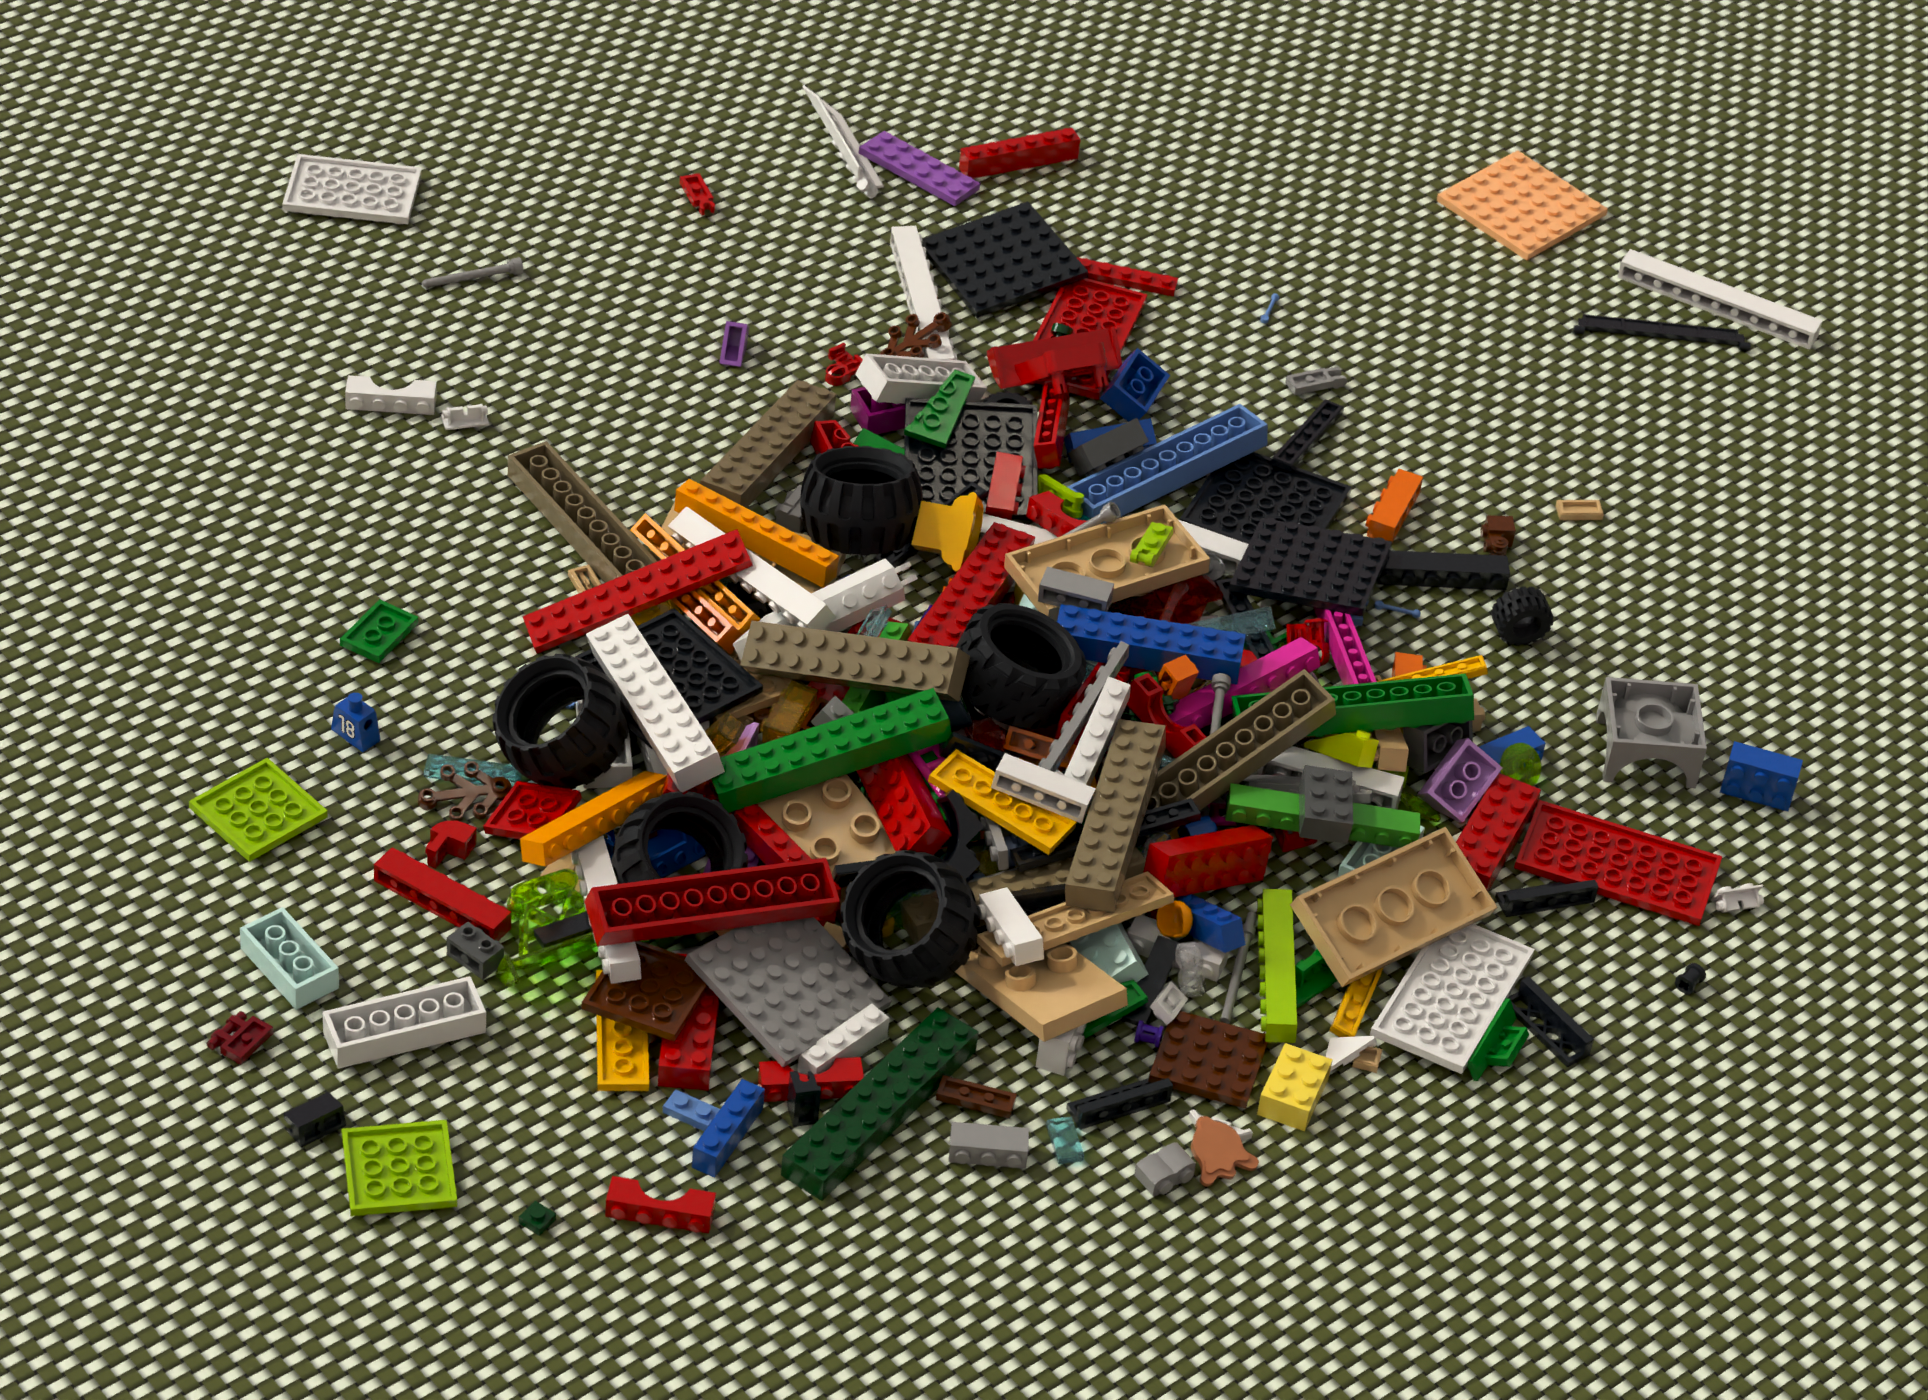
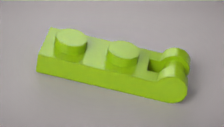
M1046 474L1038 476L1037 494L1050 491L1064 500L1062 511L1072 518H1081L1083 516L1081 504L1084 502V494L1074 492Z
M1151 522L1137 547L1132 550L1130 562L1136 564L1142 562L1145 563V566L1153 567L1172 537L1173 527Z

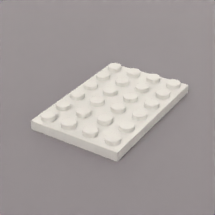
M297 154L282 203V211L408 224L421 179L422 168Z

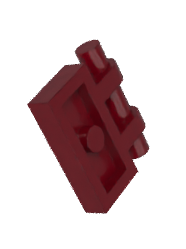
M240 1011L236 1015L230 1016L226 1020L225 1026L214 1031L206 1045L211 1050H214L219 1045L222 1055L241 1065L273 1035V1027L255 1016H252L246 1022L247 1015Z

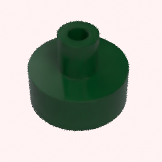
M1053 323L1050 333L1055 335V337L1071 335L1073 329L1064 324Z

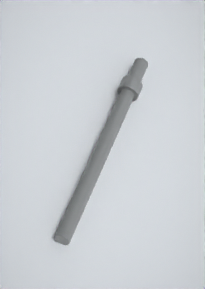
M1248 912L1245 924L1243 925L1246 945L1239 947L1220 1019V1022L1230 1023L1250 941L1254 939L1256 932L1254 925L1257 915L1254 912Z

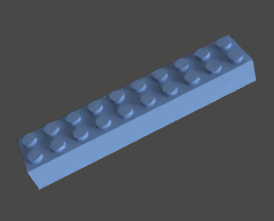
M1238 404L1067 487L1074 492L1084 494V502L1081 504L1083 515L1093 518L1100 514L1104 505L1114 502L1118 506L1121 516L1266 446L1268 424L1243 405Z

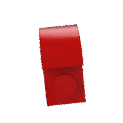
M454 820L444 821L433 826L430 829V842L425 850L427 866L436 869L447 854L465 860L477 845V827Z

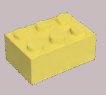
M1285 1043L1261 1093L1257 1115L1305 1131L1329 1080L1333 1059Z

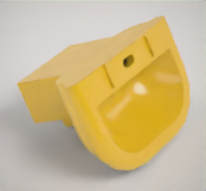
M971 492L968 496L956 498L951 506L921 501L912 546L916 550L941 554L943 561L948 567L957 573L979 542L983 522V504L981 499L975 492Z

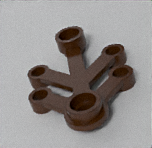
M944 312L937 313L931 324L915 334L916 328L920 324L919 318L916 314L908 315L906 317L908 327L903 342L897 346L899 338L903 335L899 326L890 327L888 330L890 335L888 347L883 349L880 355L923 358V347L938 348L942 344L938 334H932L928 339L923 338L935 330L938 332L949 330L952 326L950 317Z
M469 761L464 766V774L469 778L474 777L484 784L476 786L456 774L455 768L452 765L445 764L440 769V777L444 781H450L460 788L436 792L430 788L423 789L418 794V805L424 810H431L436 807L439 801L463 798L458 806H453L449 810L450 820L462 821L464 813L476 798L487 795L482 803H476L473 807V816L477 819H484L490 807L496 800H503L511 790L512 785L504 777H490L479 770V765L476 762ZM472 767L475 771H469L468 768ZM450 771L451 774L446 775L443 772ZM496 786H502L504 788L498 789L496 788ZM427 795H428V796H431L432 798L427 799V798H425L424 796H427ZM483 809L484 812L478 813L476 810ZM458 812L460 816H454L452 813Z

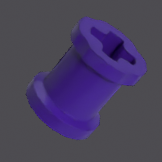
M1140 1020L1134 1042L1143 1041L1154 1044L1156 1048H1159L1164 1026L1155 1027L1144 1024V1021Z

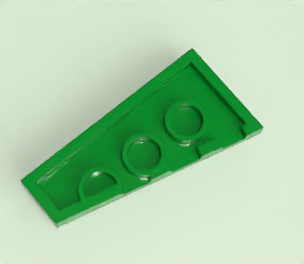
M954 370L940 386L935 396L929 399L925 408L915 416L914 421L904 429V435L946 448L975 382V376Z

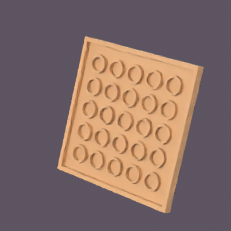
M1518 150L1439 193L1436 200L1525 260L1533 258L1606 216L1608 210L1598 201H1595Z

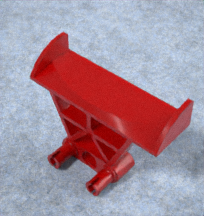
M1115 326L1107 329L999 347L995 346L987 351L993 377L1000 389L1052 380L1054 396L1068 393L1065 378L1093 374L1096 389L1107 387L1109 383L1106 371L1119 369L1122 365Z

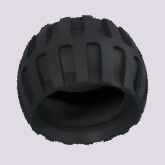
M844 446L843 448L828 449L824 453L817 454L811 460L806 470L800 496L803 523L808 536L811 537L815 544H819L830 551L834 550L842 554H860L862 556L887 554L890 551L900 550L905 544H909L914 535L921 501H923L921 482L913 461L908 460L901 453L898 454L885 448H873L872 446Z
M555 654L549 657L544 655L536 658V661L520 667L518 672L503 685L504 688L495 701V714L492 717L493 728L502 753L509 763L523 776L544 786L576 789V786L588 785L594 782L595 778L603 772L606 773L612 767L611 764L615 759L620 757L624 741L628 738L629 732L625 703L611 679L593 664L581 658L565 654ZM585 699L581 712L563 733L546 743L537 744L542 730L556 713L576 701Z
M677 791L649 799L629 815L615 839L612 866L617 883L661 879L651 865L647 850L649 834L661 829L678 830L692 836L704 848L711 862V872L747 868L748 855L745 853L747 842L744 832L741 833L737 819L722 807L723 804L715 799L705 798L703 794L695 792L682 794V792Z
M912 850L895 851V854H883L876 857V860L868 866L864 865L858 871L859 874L854 881L849 883L846 889L845 901L841 905V918L844 922L841 923L843 936L856 961L875 978L901 988L930 987L938 981L947 980L955 975L954 972L961 965L964 966L969 960V954L977 943V926L980 925L979 910L976 905L975 896L964 877L953 866L939 857ZM922 889L936 890L939 899L938 914L930 931L918 943L905 949L886 950L883 946L882 929L886 916L895 903L910 892Z

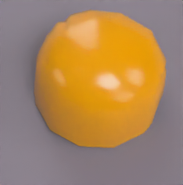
M1174 901L1158 909L1156 916L1157 926L1163 936L1184 937L1192 928V911L1184 902Z

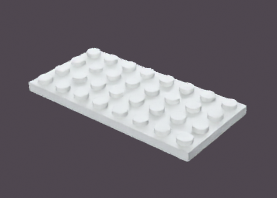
M1475 924L1422 948L1372 1026L1370 1036H1375L1377 1039L1462 1074L1488 1026L1504 1000L1509 997L1533 957L1535 949Z

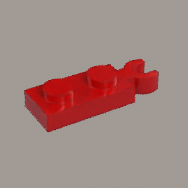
M700 173L680 176V185L692 206L699 207L701 215H704L705 209L710 210L712 214L715 213L713 196Z

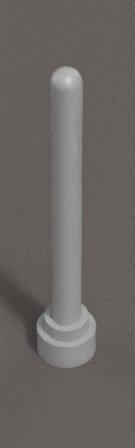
M520 257L511 258V261H507V264L425 279L422 281V286L428 288L506 272L519 275L524 272L523 264Z
M1109 502L1102 507L1100 514L1064 535L1099 525L1104 521L1113 522L1121 517V512L1114 502Z
M1222 673L1215 674L1212 677L1211 687L1215 692L1210 735L1221 726L1224 694L1227 693L1231 685L1230 676Z

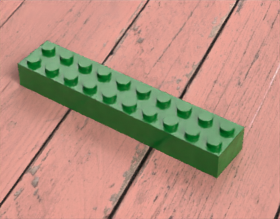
M1466 673L1323 687L1335 699L1336 715L1307 736L1323 737L1327 734H1343L1357 732V730L1372 732L1379 729L1394 730L1400 727L1417 728L1421 725L1432 724L1440 726L1444 723L1473 721L1474 694ZM1271 692L1231 696L1232 718H1235Z
M934 688L721 757L725 772L709 779L708 783L715 799L723 804L722 807L730 813L945 742L952 734L949 717Z

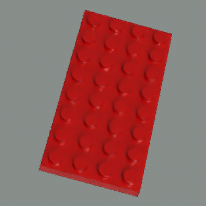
M1088 278L1061 287L1033 341L1055 337V335L1050 333L1053 323H1060L1073 329L1072 334L1115 326L1121 354L1147 301V294ZM1113 370L1106 371L1107 380H1109ZM1093 374L1066 378L1069 393L1099 400L1105 388H1095Z
M1539 800L1514 868L1565 884L1595 880L1599 886L1598 895L1700 926L1723 856Z

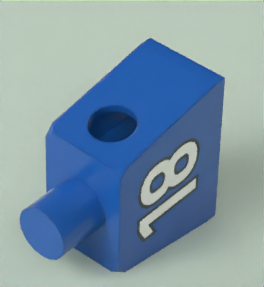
M351 693L347 698L336 704L331 726L332 731L361 752L366 751L380 741L376 711L362 701L360 693Z

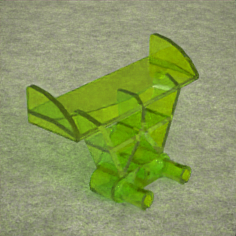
M561 869L519 883L511 889L506 901V908L512 912V920H515V917L517 919L520 917L519 957L511 959L509 954L504 955L496 971V976L507 987L516 986L520 982L516 972L518 970L558 961L597 947L593 932L528 953V942L536 939L533 929L586 912L584 897L575 890L578 884V875L573 870ZM537 888L545 889L548 894H541ZM560 902H562L563 904L558 919L538 908L550 903L560 905ZM569 904L579 912L565 917ZM529 920L540 926L528 929Z

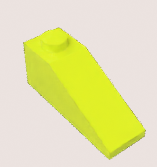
M1357 730L1356 734L1343 733L1304 743V747L1357 767L1372 768L1379 740L1370 738L1371 733Z

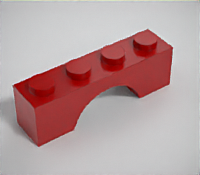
M1050 491L1029 497L1026 517L1057 537H1061L1086 522L1085 520H1078L1066 515L1062 511L1064 500Z
M1149 673L1132 680L1130 683V698L1127 702L1128 707L1144 723L1166 725V748L1175 759L1206 738L1204 733L1195 724L1180 726L1169 718L1163 706V688Z
M861 1057L835 1058L833 1065L827 1071L814 1075L817 1086L821 1087L820 1099L843 1098L864 1078ZM777 1061L759 1062L758 1084L760 1087L765 1088L764 1102L787 1101L789 1074L794 1071L788 1065L782 1067ZM798 1073L801 1081L806 1082L809 1080L808 1075Z
M612 1176L606 1198L605 1217L709 1234L715 1212L716 1193L689 1189L680 1198L662 1201L645 1194L638 1180Z

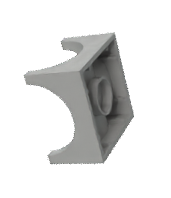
M1606 677L1596 714V723L1607 725V747L1603 782H1613L1616 774L1632 762L1656 758L1670 761L1679 766L1686 775V788L1696 789L1707 750L1698 684Z

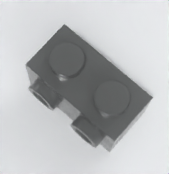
M466 922L447 937V955L482 980L504 964V946L499 941L486 935L482 929L475 927L469 922Z

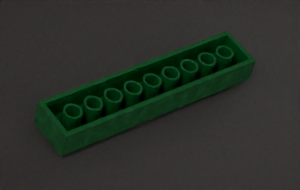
M937 1007L782 1155L781 1176L823 1201L939 1088L943 1075L950 1077L976 1052L978 1031Z

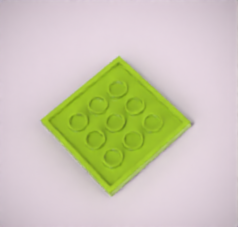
M268 758L263 759L189 801V808L249 862L328 818V810Z
M447 1120L342 1129L351 1216L457 1207Z

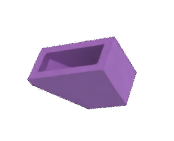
M726 321L719 364L742 366L750 328L748 324Z

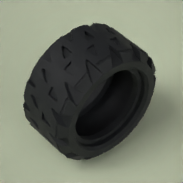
M998 603L996 606L987 605L978 609L977 613L972 615L956 645V648L961 649L970 656L961 692L964 698L986 716L1014 727L1040 729L1057 723L1061 718L1062 712L1077 693L1086 675L1087 664L1085 655L1073 636L1049 616L1025 606Z

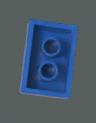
M1137 348L1123 361L1100 399L1126 421L1129 422L1136 418L1139 420L1147 413L1170 374Z
M1734 741L1720 793L1789 811L1803 760Z

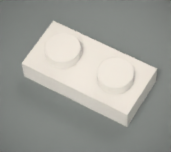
M1171 981L1162 989L1150 1008L1158 1019L1168 1025L1177 1016L1188 998Z

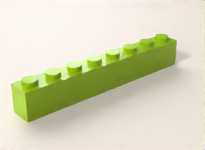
M1263 889L1262 898H1257V913H1261V915H1258L1257 929L1262 930L1258 931V946H1262V948H1259L1258 963H1263V965H1259V980H1263V982H1260L1259 997H1264V999H1260V1014H1265V1016H1261L1260 1031L1265 1032V1042L1296 1043L1297 1005L1293 909L1290 906L1292 903V890Z

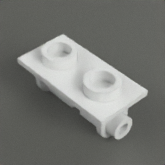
M487 405L467 406V412H463V406L447 407L441 414L445 430L489 425L486 415L488 414Z
M1747 883L1735 889H1732L1730 886L1722 887L1717 890L1711 901H1717L1716 909L1722 913L1739 910V901H1741L1743 910L1758 908L1764 903L1763 896L1758 893L1763 884L1754 886L1753 883Z

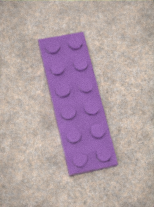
M886 131L881 132L859 147L858 154L953 206L958 205L980 189V183L971 177L964 175L955 168L942 163L940 160L931 157L922 150L909 145L907 142L898 139Z

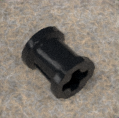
M1690 963L1685 968V972L1676 977L1675 986L1684 994H1692L1695 986L1705 980L1706 972L1699 964Z

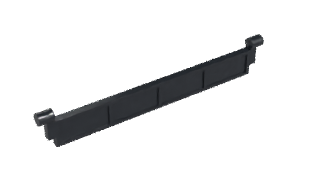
M1583 314L1582 318H1578V325L1573 327V333L1584 334V331L1588 330L1738 345L1739 350L1750 351L1751 343L1745 342L1744 335L1738 334V330L1585 314Z

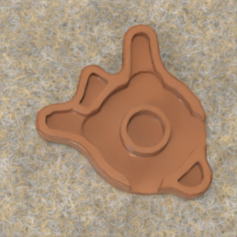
M1207 1116L1198 1118L1195 1124L1196 1131L1191 1143V1152L1201 1168L1199 1180L1203 1186H1211L1217 1178L1233 1179L1236 1174L1234 1167H1240L1248 1171H1254L1259 1164L1258 1159L1245 1150L1240 1136L1232 1127L1225 1123L1214 1121Z

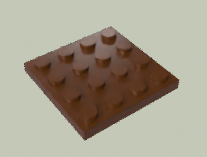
M635 941L640 957L641 979L611 984L609 975L604 974L602 971L583 999L582 1010L675 1042L709 987L687 964L685 956L642 941Z
M1179 1011L1174 1020L1167 1025L1149 1074L1148 1082L1154 1083L1169 1078L1175 1090L1246 1109L1268 1042H1265L1264 1033Z

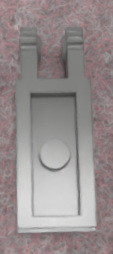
M1331 367L1287 375L1285 383L1294 395L1332 387L1337 389L1343 387L1348 381L1345 376L1341 375L1339 367Z

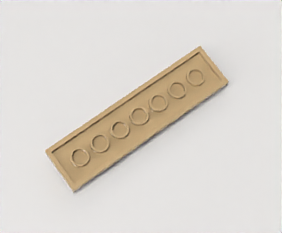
M1147 871L1124 880L1114 913L1066 906L1064 902L1031 914L1028 918L1042 936L1043 949L1045 951L1066 942L1077 940L1090 933L1098 932L1106 927L1119 924L1130 918L1141 916L1154 909L1162 908L1174 902V894ZM985 931L977 934V943L1001 966L1013 963L1010 958L1005 956L1003 947L997 944L993 932Z

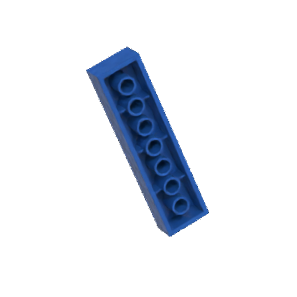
M1060 605L1057 622L1078 642L1079 648L1084 652L1086 660L1107 663V657L1113 647L1117 648L1120 641L1129 644V656L1123 666L1160 672L1165 663L1186 654L1199 671L1196 678L1212 680L1213 675L1222 673L1230 676L1231 684L1238 683L1246 634L1168 622L1166 620L1149 619L1142 616L1081 608L1073 605Z

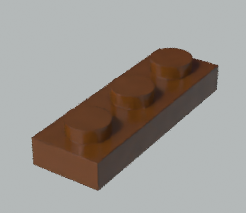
M943 1075L936 1093L937 1101L1008 1119L1011 1117L1017 1097L1016 1093Z

